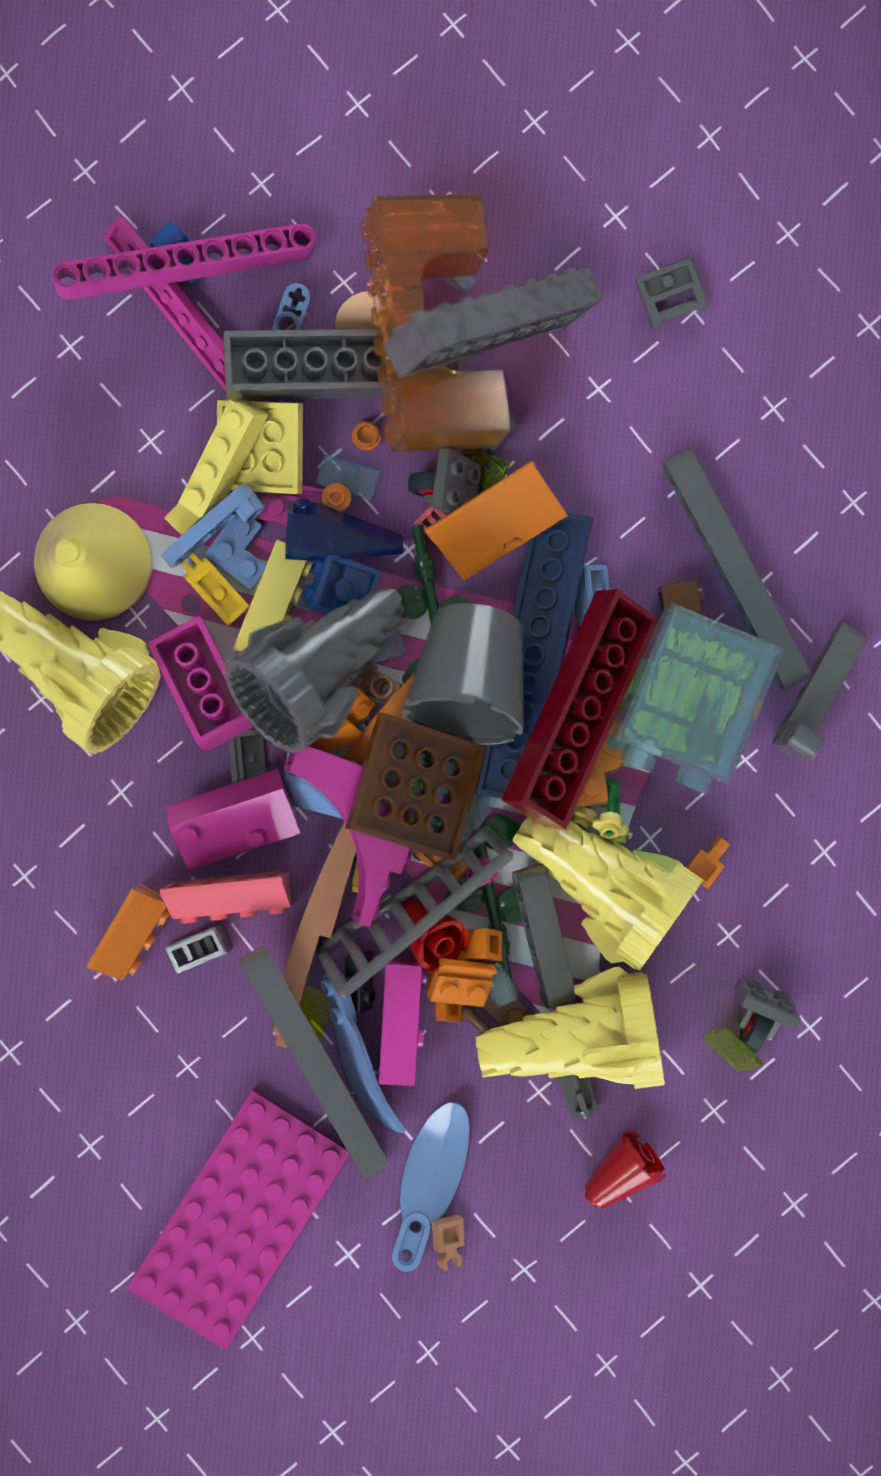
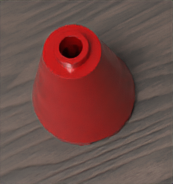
M408 899L402 903L414 924H417L429 914L422 902L416 899ZM446 914L409 946L418 964L431 973H435V970H438L440 966V958L458 960L457 957L461 951H467L470 936L468 929L461 921ZM398 922V924H399V926H400V928H401L403 934H405L404 929L402 928V926H401L400 923Z
M631 1129L624 1132L585 1184V1197L593 1207L598 1206L604 1209L666 1178V1174L661 1173L665 1170V1167L660 1157L648 1142L642 1145L637 1140L641 1136Z

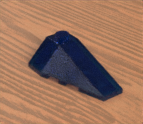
M302 498L295 501L288 500L285 559L325 561V555L340 554L341 559H348L357 552H363L370 557L403 554V537L398 533L318 502H311L308 499Z

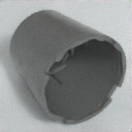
M451 604L437 610L403 705V718L478 745L508 743L515 739V734L521 735L524 725L523 627L520 621L503 610L481 604Z

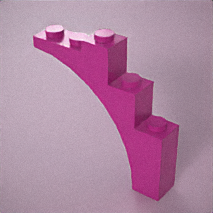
M309 746L301 752H289L284 770L305 779L321 791L338 810L346 824L362 765ZM377 803L376 811L380 816H384L388 811V807ZM349 830L356 850L359 871L358 894L352 919L358 924L370 927L372 921H375L379 915L380 904L378 903L382 893H385L389 887L390 876L388 875L390 871L401 875L402 870L407 868L410 862L411 852H409L410 848Z

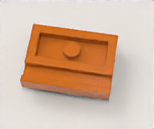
M440 958V966L438 970H435L427 992L429 1000L432 1002L484 1007L493 984L492 977L497 973L494 964Z

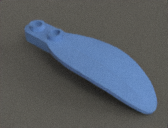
M340 972V974H341V976H342L344 982L346 983V980H345L343 974ZM324 973L323 980L321 981V990L327 997L331 1008L329 1011L330 1018L335 1025L339 1053L349 1084L362 1105L378 1121L396 1132L403 1133L406 1129L389 1106L376 1079L363 1039L356 1025V1012L351 996L349 995L345 999L340 998L327 973Z
M448 1102L430 1115L415 1138L405 1164L400 1190L402 1222L392 1250V1261L395 1267L403 1272L413 1271L419 1266L430 1229L432 1228V1221L440 1219L446 1212L462 1177L468 1152L469 1120L465 1108L457 1102ZM413 1221H418L421 1227L419 1230L414 1231L410 1228V1224ZM410 1250L412 1256L409 1259H404L401 1257L402 1251Z

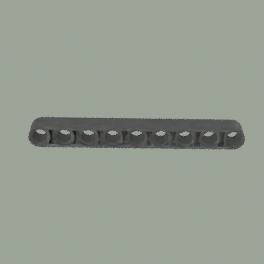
M688 448L663 461L662 467L779 687L782 690H786L809 678L810 672L694 453Z
M265 945L238 959L364 1180L388 1167L390 1164Z

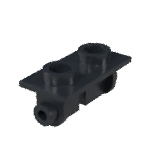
M373 950L362 952L368 964L374 960ZM348 953V956L345 957V977L352 978L359 971ZM373 976L350 995L354 1008L358 1013L373 1008L376 997L375 989L373 988Z

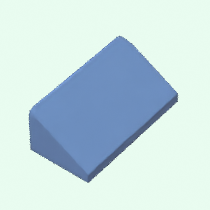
M584 565L575 605L577 624L579 626L584 619L595 592L610 589L607 565Z

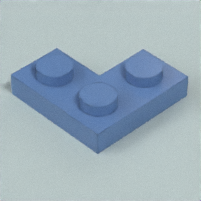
M237 515L226 524L204 556L252 591L260 581L266 564L246 549L263 526L254 519L245 524Z

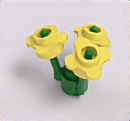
M605 778L608 803L599 804V806L607 807V812L602 813L598 820H595L597 814L591 810L592 805L575 807L571 820L585 831L590 827L598 829L599 836L609 840L612 844L614 842L621 845L626 844V840L631 839L633 833H629V825L622 824V817L620 816L621 795L619 793L621 783L614 779Z

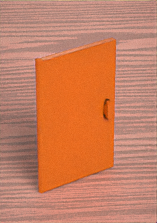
M531 461L427 527L425 532L465 581L568 515L535 467V463Z

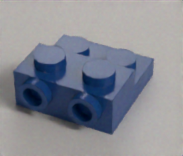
M322 552L321 557H315L311 567V572L315 573L312 585L307 584L302 595V600L306 601L304 608L326 615L332 610L345 606L354 598L356 601H359L375 588L377 589L382 571L330 552Z

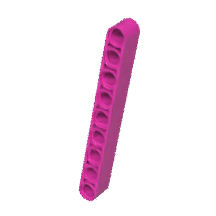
M294 224L66 261L54 267V289L61 298L71 300L304 261L312 255L316 239L315 232L309 225ZM302 239L305 240L308 244L305 246H300L295 242V240ZM275 244L279 249L270 250L266 245ZM244 248L251 253L249 255H241L237 250ZM212 253H217L222 258L219 260L210 259L208 255ZM182 258L191 259L193 263L189 265L181 264L179 260ZM152 263H160L164 267L154 270L150 265ZM122 268H131L134 272L125 275L120 270ZM99 272L102 273L104 277L102 279L95 280L92 279L90 275L92 273ZM65 277H70L75 280L72 284L65 285L60 282V280Z

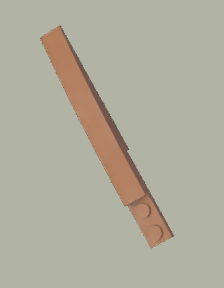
M345 822L330 850L311 894L283 974V978L288 987L292 988L291 992L299 1006L320 935L328 938L332 936L355 858L356 850L349 830L345 829ZM275 1025L272 1034L277 1036L275 1045L287 1048V1044Z

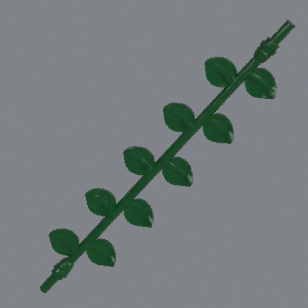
M423 525L411 527L417 556H414L415 564L413 565L417 571L418 579L423 584L424 591L416 585L406 584L401 586L397 592L402 597L401 602L404 607V613L401 616L403 619L419 618L428 610L431 625L436 611L451 604L471 602L460 596H452L446 599L439 607L434 585L435 560H432L431 553H428ZM420 658L414 660L402 676L403 683L415 673ZM426 750L422 751L419 758L430 763L431 756ZM449 759L446 764L452 762L453 759ZM475 793L463 836L469 832L470 828L472 835H474L483 827ZM494 815L483 824V826H490L507 847L514 844L512 840L521 827L518 823L504 815ZM437 816L430 823L435 832L441 826V821ZM487 840L476 847L475 852L477 858L484 857L489 861L487 847L492 850L494 849ZM465 876L461 877L457 881L462 886L468 880ZM492 880L490 883L477 888L455 908L467 912L480 909L486 902L491 929L502 931V961H497L502 986L513 984L508 958L511 944L508 941L505 929L502 927L501 920L507 923H518L522 921L515 889L509 888L496 898ZM450 890L446 893L445 899L452 894Z

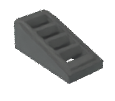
M220 922L168 945L165 949L178 974L227 954L233 949V944L224 924ZM202 938H204L207 944V947L210 951L209 953H207L204 948V945L201 941ZM190 943H193L199 956L198 958L195 957ZM178 948H183L189 962H184Z

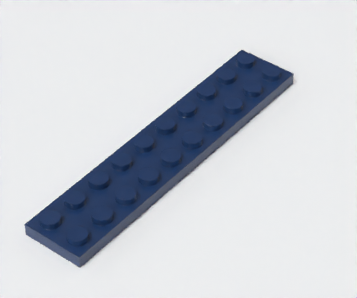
M567 513V517L536 535L527 543L513 610V616L520 621L523 627V731L521 735L515 734V739L511 742L485 745L487 749L475 794L502 799L563 665L593 523L591 516Z

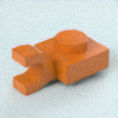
M718 835L711 844L709 851L706 852L699 848L685 868L703 879L701 885L709 889L725 867L718 860L731 844Z

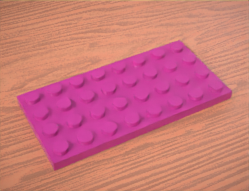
M253 1088L134 1275L127 1289L226 1351L350 1155L346 1147Z

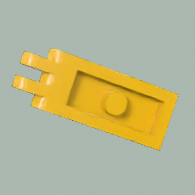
M192 552L189 557L196 564L193 568L185 560L180 563L187 571L184 578L227 626L232 625L250 606L206 557L200 560Z

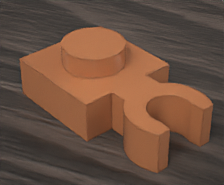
M456 1214L432 1221L433 1249L439 1253L437 1258L438 1266L442 1270L448 1271L447 1264L452 1258V1264L461 1267L462 1257L457 1253V1248L464 1246L463 1218Z

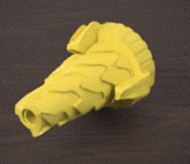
M0 591V650L21 666L18 671L35 683L36 687L40 690L39 693L54 704L56 712L62 720L63 733L86 752L92 754L101 753L121 740L146 711L159 686L161 677L159 666L148 655L146 643L138 637L115 630H108L104 627L98 631L99 639L95 637L92 640L75 626L71 625L68 628L51 614L45 616L23 601L21 603L14 597H10Z
M527 817L512 840L524 852L550 869L548 874L560 882L561 887L571 897L583 904L582 909L590 916H587L581 925L586 929L590 939L606 960L610 963L625 962L633 969H638L639 971L703 882V879L685 868L678 860L639 850L631 852L619 843L614 842L612 844L595 833L586 832L571 820L566 830L543 827Z
M619 966L612 967L574 986L575 995L582 998L583 1003L556 1007L557 1010L554 1012L524 1016L523 1021L492 1028L476 1037L478 1060L483 1078L506 1074L519 1077L548 1074L549 1078L577 1075L579 1078L598 1077L621 1084H634L635 1089L665 1085L648 976L643 972L628 974Z

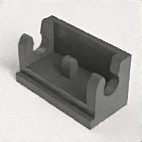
M256 729L247 730L228 740L232 784L267 773L264 738Z

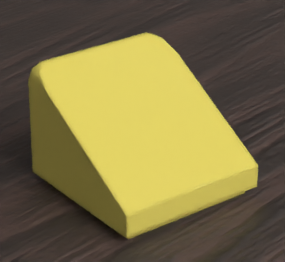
M179 503L164 517L181 535L201 519Z

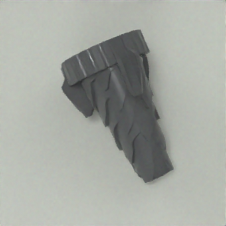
M375 588L359 601H356L355 598L352 599L345 606L332 610L316 623L310 621L304 626V622L299 617L288 621H280L264 626L250 633L248 647L227 662L224 668L227 687L241 712L268 741H271L275 746L287 752H301L319 737H334L349 715L354 701L359 696L356 687H347L346 685L364 671L363 665L381 649L379 645L405 624L401 616L404 613V607L401 602L402 597L395 589L387 590L382 588L377 590Z

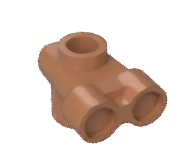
M369 662L363 665L364 671L358 675V682L353 684L354 687L357 686L367 696L386 702L403 686L396 680L377 671L378 666ZM385 684L390 685L387 694L382 693V687Z

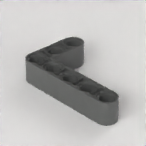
M843 621L838 623L810 671V677L805 680L772 741L774 747L799 760H813L825 741V736L816 731L864 647L868 635Z

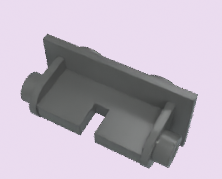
M577 1075L557 1077L572 1119L577 1117L587 1119L592 1116L591 1112L599 1110L588 1077L579 1078Z

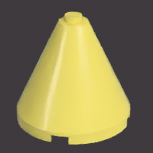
M97 503L76 505L55 516L42 531L34 555L35 575L40 589L46 598L65 614L89 621L115 618L132 605H135L144 595L149 585L153 568V557L149 541L137 523L124 512L114 507Z

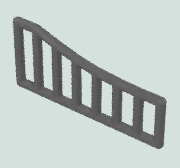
M483 826L460 845L456 861L441 860L414 882L380 903V911L377 918L392 911L404 929L405 934L391 944L377 919L372 921L368 929L382 953L369 964L351 934L364 925L358 924L353 919L337 928L332 933L331 938L327 937L317 945L315 952L340 998L345 999L512 860L513 853L490 826ZM487 840L498 856L484 867L473 853V850ZM464 859L475 875L461 886L449 869ZM440 877L452 894L438 905L426 887ZM415 894L429 913L417 924L413 923L402 906L403 902ZM341 940L359 971L346 983L328 952Z

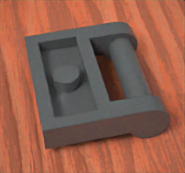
M691 258L637 277L634 281L652 329L661 327L663 322L697 310L700 312L708 309L707 300ZM691 291L693 299L658 312L655 304Z

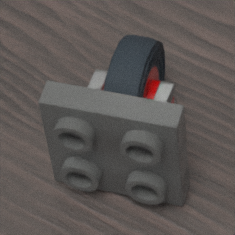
M450 448L439 449L437 466H429L427 472L410 474L408 491L424 497L423 502L430 503L432 508L448 515L477 496L478 483L481 478V465Z
M739 978L734 989L741 1007H743L737 1020L738 1027L741 1028L739 1034V1046L742 1044L741 1049L744 1045L743 1050L747 1047V1052L750 1049L755 1054L762 1047L766 1039L770 1041L773 1039L780 1024L797 1030L801 1018L791 1000V996L779 990H775L774 993L766 990L762 983L754 979H748L747 982Z

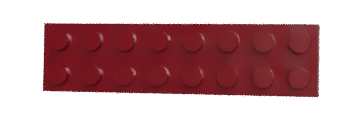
M619 589L595 592L501 799L546 828L566 830L659 620Z

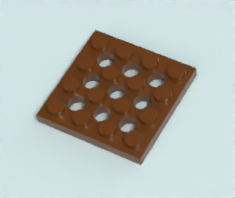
M378 712L345 829L447 860L456 861L487 747L384 712ZM398 741L405 748L403 756L399 759L393 754V746ZM424 750L428 751L431 756V761L426 767H423L419 761V756ZM449 759H453L457 766L455 773L451 776L445 769ZM390 770L396 774L397 778L396 783L392 787H388L384 780L386 773ZM419 779L422 782L423 789L416 796L412 793L411 785L414 780ZM444 787L447 789L449 797L444 804H441L437 794ZM382 799L388 803V812L384 816H380L376 811L377 803ZM407 808H411L415 813L414 821L409 825L403 820V813ZM434 816H437L441 821V826L434 833L431 831L429 823Z

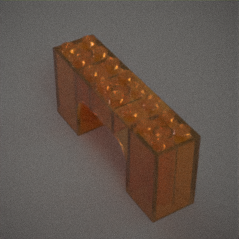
M481 194L374 196L370 208L366 209V219L361 222L362 240L367 242V250L364 252L365 268H370L371 279H368L367 290L368 296L373 297L374 308H371L372 326H376L378 336L374 339V350L376 355H380L381 366H378V382L383 384L384 395L381 396V409L383 414H387L388 421L384 428L385 441L390 443L391 453L431 451L446 448L496 447L510 430L503 369L453 371L444 366H439L399 379L383 346L393 336L391 332L395 328L409 322L408 317L412 313L424 309L421 289L422 280L433 277L475 276L488 254Z

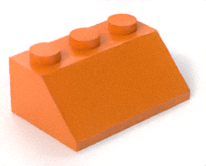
M144 884L132 888L86 967L120 980H124L129 974L134 976L142 963V960L138 959L144 949L149 951L157 938V935L154 934L158 924L164 925L170 916L160 894Z

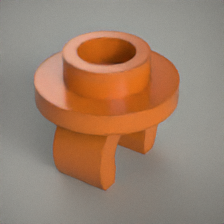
M333 483L324 489L322 502L330 512L340 513L349 507L351 494L345 485Z

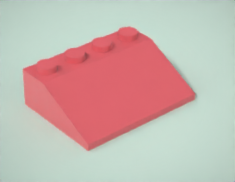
M289 870L175 881L160 889V896L172 919H181V923L198 922L201 916H210V920H223L228 918L229 913H239L240 917L256 916L258 910H268L269 914L285 913L286 908L291 907L293 904Z

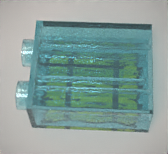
M671 603L664 607L611 739L624 744L618 759L652 772L657 758L680 766L674 781L707 795L713 780L730 785L785 649Z

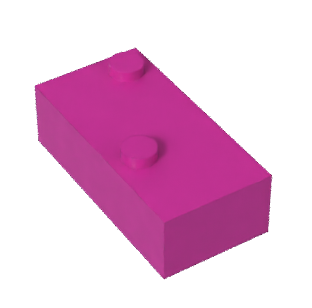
M200 615L147 643L197 745L202 750L207 752L254 727L241 712L230 694L224 676V668L227 662L208 625Z
M279 769L166 806L168 827L188 870L301 834L297 812Z
M395 957L386 965L379 1084L415 1086L417 1047L423 1048L424 1030L418 1029L421 984H426L427 969L422 968L416 958Z

